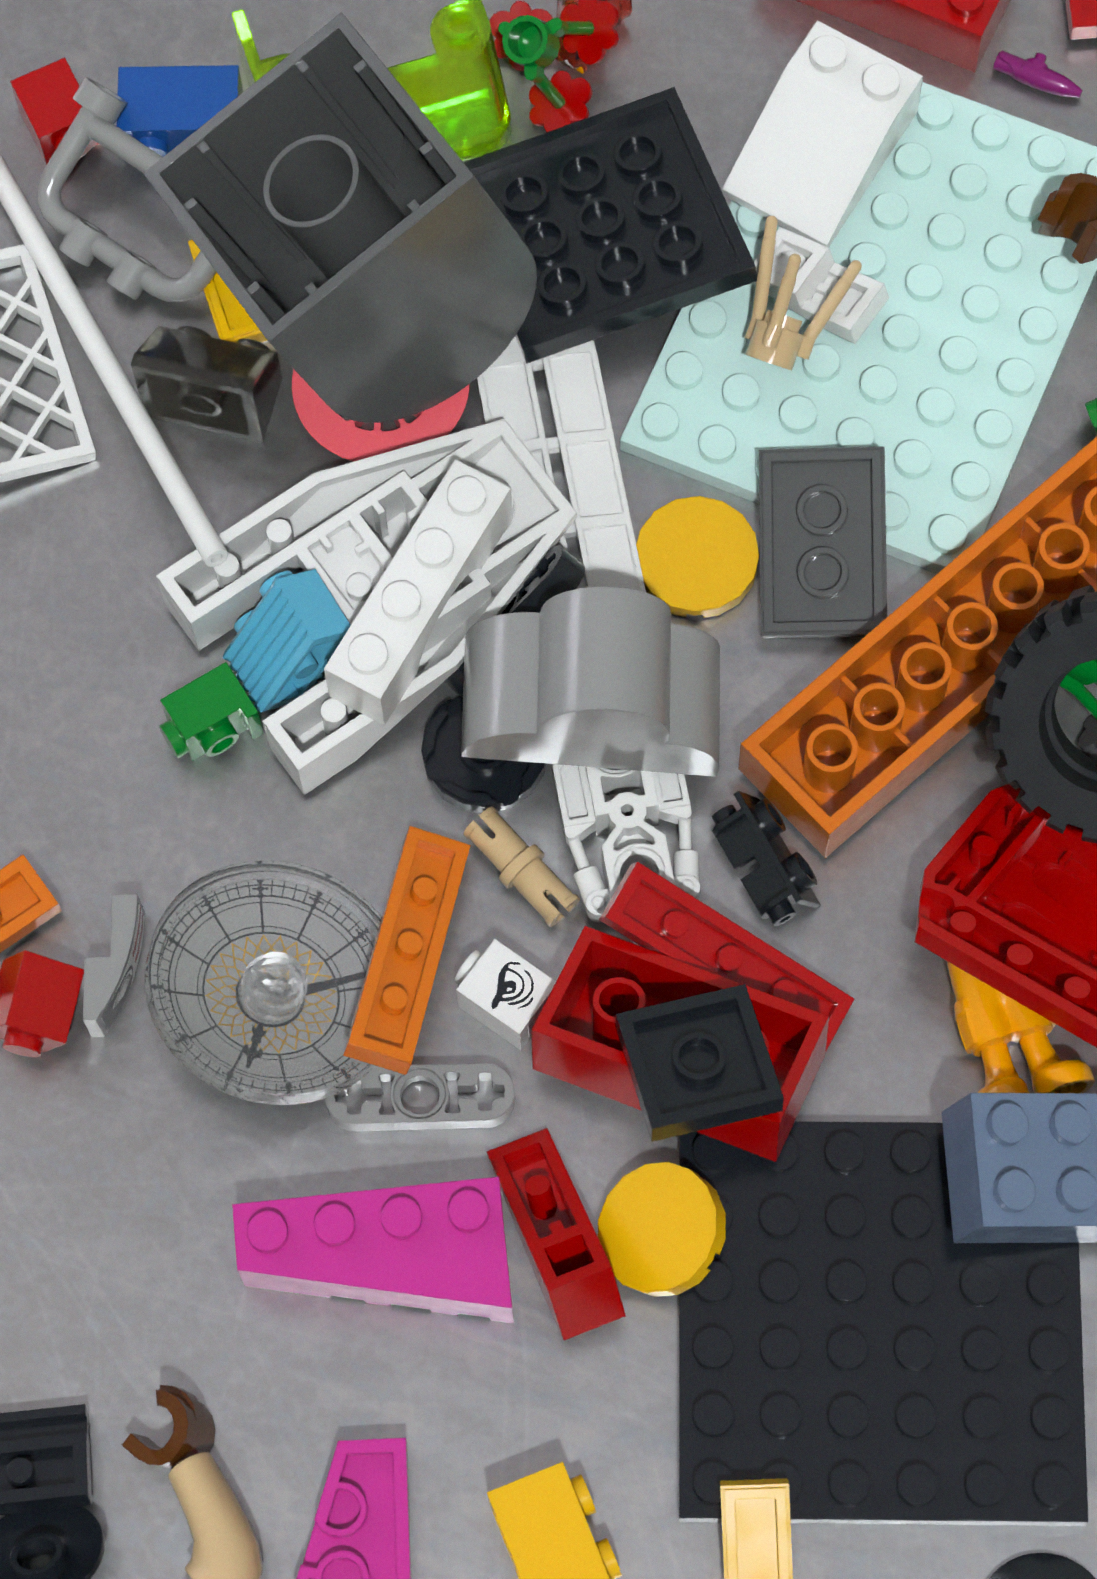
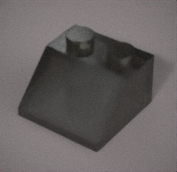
M158 326L134 353L131 362L133 375L140 399L152 419L259 443L264 442L282 382L277 352L271 351L266 345L250 339H240L235 343L212 338L207 332L192 326H181L177 330Z

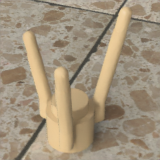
M768 216L765 221L764 236L761 244L752 317L745 338L750 340L745 355L792 371L797 356L809 360L815 340L851 287L852 282L862 268V264L858 260H854L849 264L803 335L799 334L803 321L786 316V312L801 263L800 255L796 253L790 255L773 311L767 309L778 224L775 216Z

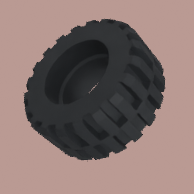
M1089 585L1073 590L1068 599L1062 602L1054 599L1044 606L1029 624L1026 623L1015 637L1002 657L994 673L996 676L995 681L988 691L985 711L991 715V722L985 732L988 749L999 751L1000 759L995 769L1003 784L1015 781L1021 789L1016 801L1029 814L1037 806L1049 813L1050 817L1046 826L1063 834L1067 824L1083 829L1081 841L1097 844V760L1087 756L1072 744L1063 732L1055 712L1056 694L1065 676L1077 665L1097 660V592Z

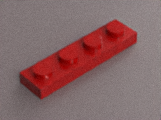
M638 861L629 866L599 919L644 948L829 1016L826 1050L855 1000L847 993Z

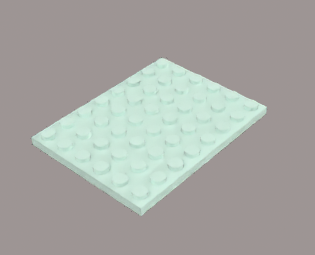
M922 82L917 114L829 246L835 263L848 268L852 261H860L862 268L859 273L884 283L889 296L885 305L858 341L854 344L822 329L815 340L809 360L797 356L791 371L745 355L750 342L749 339L745 338L752 317L756 288L754 283L683 307L677 316L622 434L620 450L759 504V450L884 446L887 555L938 574L986 532L1097 274V258L1080 264L1072 256L1077 243L1068 238L1051 237L1037 233L1042 222L1037 220L1049 194L1059 189L1065 177L1076 173L1097 177V146ZM731 201L729 205L730 211L753 261H755L761 252L766 218ZM768 295L767 309L773 311L776 299ZM787 309L786 316L803 321L799 334L803 335L811 321L791 309Z

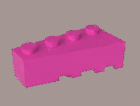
M499 1177L232 1204L237 1271L244 1286L326 1298L336 1296L364 1300L368 1304L390 1307L391 1304L429 1309L433 1313L458 1316V1314L487 1317L490 1318V1321L514 1324Z

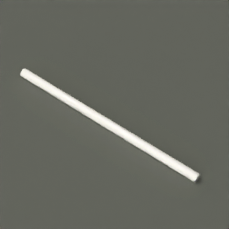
M0 154V202L204 563L208 567L222 564L228 557L225 546Z

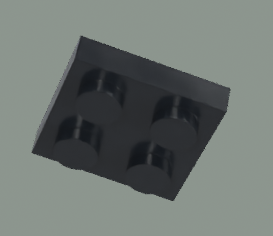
M746 984L616 1014V1030L651 1142L783 1111L784 1097Z

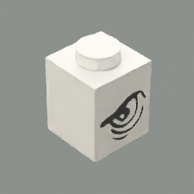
M496 939L493 940L483 954L478 950L472 952L460 967L454 980L459 984L456 989L458 1007L520 1051L531 1039V1030L556 983L554 979Z

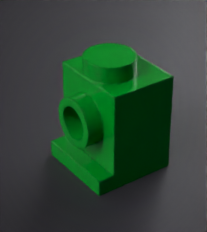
M227 662L160 699L167 721L159 725V728L177 758L188 754L190 759L194 761L204 754L208 757L219 755L231 748L238 741L239 734L246 730L253 740L264 734L257 709Z

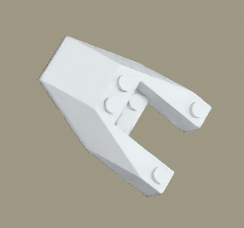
M505 419L315 472L220 533L218 536L228 552V557L222 564L215 567L206 566L196 549L156 575L164 604L199 651L232 630L240 617L255 609L263 598L259 591L262 584L270 577L283 571H292L293 574L316 569L344 615L352 624L455 459L511 488L513 519L482 569H475L470 572L446 603L427 640L418 672L385 726L330 697L326 679L262 721L269 748L304 795L358 760L464 662L465 636L468 629L485 618L501 615L516 596V593L523 587L524 582L547 551L557 544L577 518V512Z

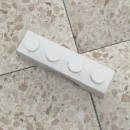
M456 459L454 460L324 667L330 697L385 726L418 672L427 640L446 603L470 572L475 569H482L513 519L512 496L509 486Z

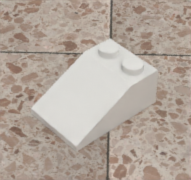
M817 20L783 71L722 188L723 195L766 219L768 216H775L778 220L777 225L829 247L917 114L923 76Z

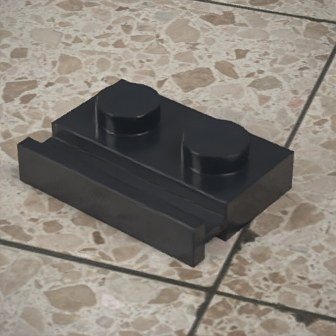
M85 1404L0 1413V1515L92 1505L90 1442L88 1439L89 1414Z

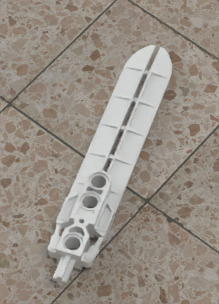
M514 337L497 360L477 377L485 424L505 419L554 484L549 454L560 453L569 502L577 512V518L555 546L560 545L568 551L566 538L577 537L581 563L585 566L584 578L586 587H621L646 592L594 341L580 344L526 364L517 339ZM543 370L556 437H545L533 371ZM551 764L565 841L570 847L578 871L574 874V879L585 905L586 914L591 921L601 922L599 919L629 866L637 861L699 900V853L692 850V810L684 774L624 769L610 770L598 767ZM660 819L678 824L679 851L673 853V871L666 836L653 827L658 825ZM594 831L596 836L609 834L602 845V869L606 888L598 867L590 866L581 842Z

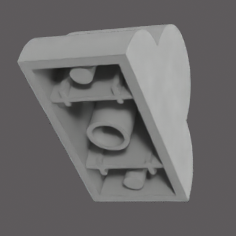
M621 587L579 588L550 598L544 603L540 613L519 612L485 618L468 629L465 636L461 757L716 777L719 771L720 645L714 637L704 631L684 625L671 624V610L660 598L639 590Z

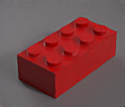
M584 926L531 1030L533 1069L641 1110L616 1030V1014L743 984ZM746 985L784 1097L783 1111L696 1132L776 1162L825 1057L829 1016Z

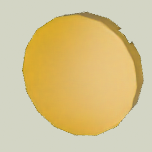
M702 496L675 499L655 510L640 529L636 546L646 593L663 600L669 606L671 614L686 617V614L693 616L703 615V618L719 616L740 604L753 587L759 562L756 534L743 514L725 502Z
M671 1162L645 1164L623 1176L607 1195L598 1218V1238L612 1266L614 1277L622 1285L653 1297L679 1295L698 1285L711 1271L707 1267L712 1263L715 1253L720 1255L726 1240V1213L717 1190L696 1172Z

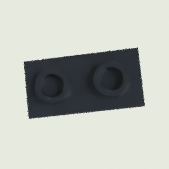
M741 791L734 793L741 809L737 811L734 805H728L714 813L712 819L716 826L712 832L734 869L739 870L754 859L757 860L760 867L740 880L762 919L770 918L774 926H779L796 915L792 907L795 903L812 908L821 906L811 889L817 885V879L806 860L798 852L791 854L780 834L786 830V827L776 808L766 798L760 801L759 798Z

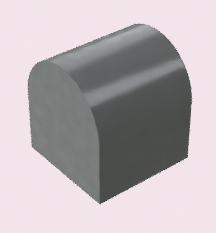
M342 12L143 173L268 342L334 412L353 421L380 423L406 418L434 407L461 391L486 371L508 347L524 323L534 299L537 281L536 264L527 245L476 177Z

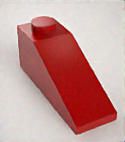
M545 1128L487 1151L486 1153L495 1177H499L500 1189L563 1340L565 1341L625 1317L626 1314L612 1266L548 1129Z

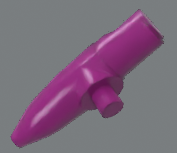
M1001 50L993 65L994 70L1011 76L1017 82L1056 96L1080 98L1083 91L1069 78L1048 68L1045 64L1047 57L1042 53H1036L1034 58L1023 59Z

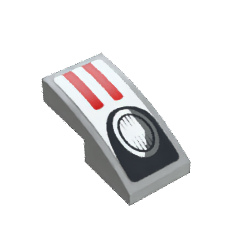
M112 894L110 957H84L83 1021L91 1037H105L117 1019L135 978L141 954L145 923V911L138 894Z

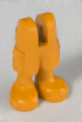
M947 961L949 976L956 998V1003L954 1004L955 1021H957L964 1048L968 1054L973 1053L976 1057H982L984 1065L985 1087L977 1093H1029L1025 1081L1019 1077L1007 1047L1010 1041L1019 1043L1029 1068L1034 1093H1085L1095 1084L1092 1070L1084 1061L1076 1059L1061 1060L1047 1037L1056 1026L1055 1023Z

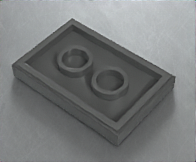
M885 447L759 450L762 639L865 637L887 618Z

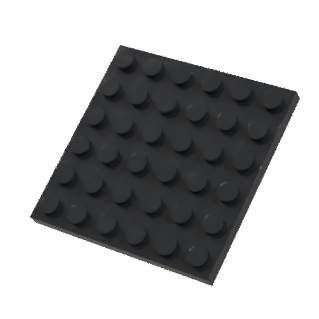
M795 1121L776 1162L698 1132L679 1135V1166L696 1172L714 1187L726 1213V1240L720 1255L715 1253L712 1263L707 1267L711 1271L698 1285L679 1294V1522H722L720 1481L788 1478L791 1523L1086 1526L1088 1523L1079 1243H954L943 1123Z

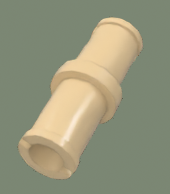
M494 806L487 808L478 816L495 833V837L490 838L474 820L465 829L463 835L470 839L501 872L499 881L507 889L515 887L546 920L545 923L549 927L556 925L565 917L548 900V896L553 895L569 913L579 903L580 898L573 894L542 861L545 853L536 844L529 847L498 814V810Z

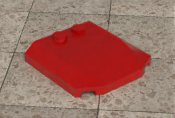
M1010 784L1003 785L991 790L924 869L920 885L914 942L1097 1048V844L1081 841L1082 828L1067 824L1064 833L1061 834L1046 826L1050 817L1049 813L1037 806L1029 814L1016 801L1021 789H1014Z

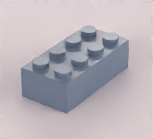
M969 1093L942 1111L954 1243L1097 1242V1093Z

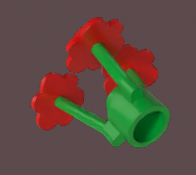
M578 0V5H567L562 10L559 19L553 18L544 9L531 10L530 5L525 1H516L512 4L510 12L505 10L498 11L490 18L489 30L496 38L492 44L493 54L500 59L508 58L513 68L524 71L525 78L535 83L529 91V100L534 106L529 113V118L535 126H544L546 132L588 118L589 109L585 104L590 101L593 93L590 83L584 78L572 79L570 74L563 70L554 73L550 81L544 74V68L552 64L558 56L560 37L565 35L563 46L567 52L578 53L579 58L585 64L595 65L600 63L605 56L606 49L615 48L619 41V35L614 29L619 20V12L614 3L610 1Z

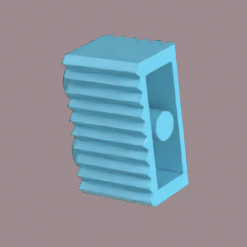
M316 569L293 574L292 571H283L270 577L260 587L259 591L263 598L256 608L244 614L234 624L237 635L225 650L223 659L230 662L229 667L236 672L237 680L243 682V689L249 692L248 697L251 701L255 702L254 706L259 712L283 707L317 684V679L323 676L324 667L351 626Z

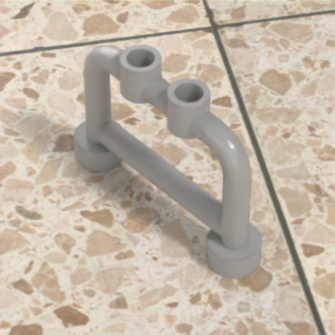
M85 77L73 96V99L82 107L43 170L37 186V204L42 216L55 231L64 236L58 247L61 252L86 267H89L94 258H97L113 270L106 281L123 294L138 300L144 290L150 295L166 302H184L203 291L216 273V270L201 251L184 276L170 278L158 271L149 261L125 249L109 238L100 228L76 216L63 205L61 200L63 185L91 139L142 173L146 172L163 158L114 125L127 102L100 83Z

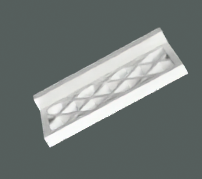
M24 244L0 249V269L21 265L25 278L24 284L15 297L0 290V305L7 308L0 319V349L23 360V363L10 382L0 377V393H2L0 397V417L12 399L41 414L27 435L0 422V437L19 446L10 461L0 463V482L84 464L96 459L94 444L37 266ZM29 295L31 297L33 306L25 302ZM17 314L40 325L42 334L32 349L3 335ZM45 347H47L50 359L42 355ZM33 366L57 379L59 386L48 402L20 388ZM62 399L64 401L67 412L58 407ZM49 419H52L73 430L77 445L54 450L37 441V438ZM28 452L34 454V455H32V456L26 457V455L28 454Z

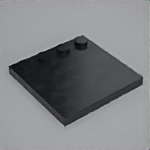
M675 87L463 162L527 245L536 264L537 281L534 299L524 323L515 336L526 364L757 281L754 261Z

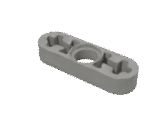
M491 1063L411 1065L406 1075L378 1066L344 1068L370 1067L361 1077L350 1084L361 1085L366 1096H384L381 1083L392 1082L390 1099L394 1114L383 1115L384 1106L382 1101L363 1102L361 1113L350 1114L346 1103L337 1102L338 1097L348 1095L349 1085L325 1096L326 1107L333 1122L345 1130L356 1132L491 1128L506 1121L515 1106V1090L510 1075L500 1066ZM458 1080V1094L476 1093L479 1090V1082L491 1081L494 1092L504 1093V1097L493 1099L492 1109L487 1111L479 1110V1104L476 1099H457L459 1112L448 1113L450 1094L447 1081ZM415 1081H427L433 1084L439 1092L437 1105L431 1111L424 1114H415L408 1111L401 1102L404 1089Z

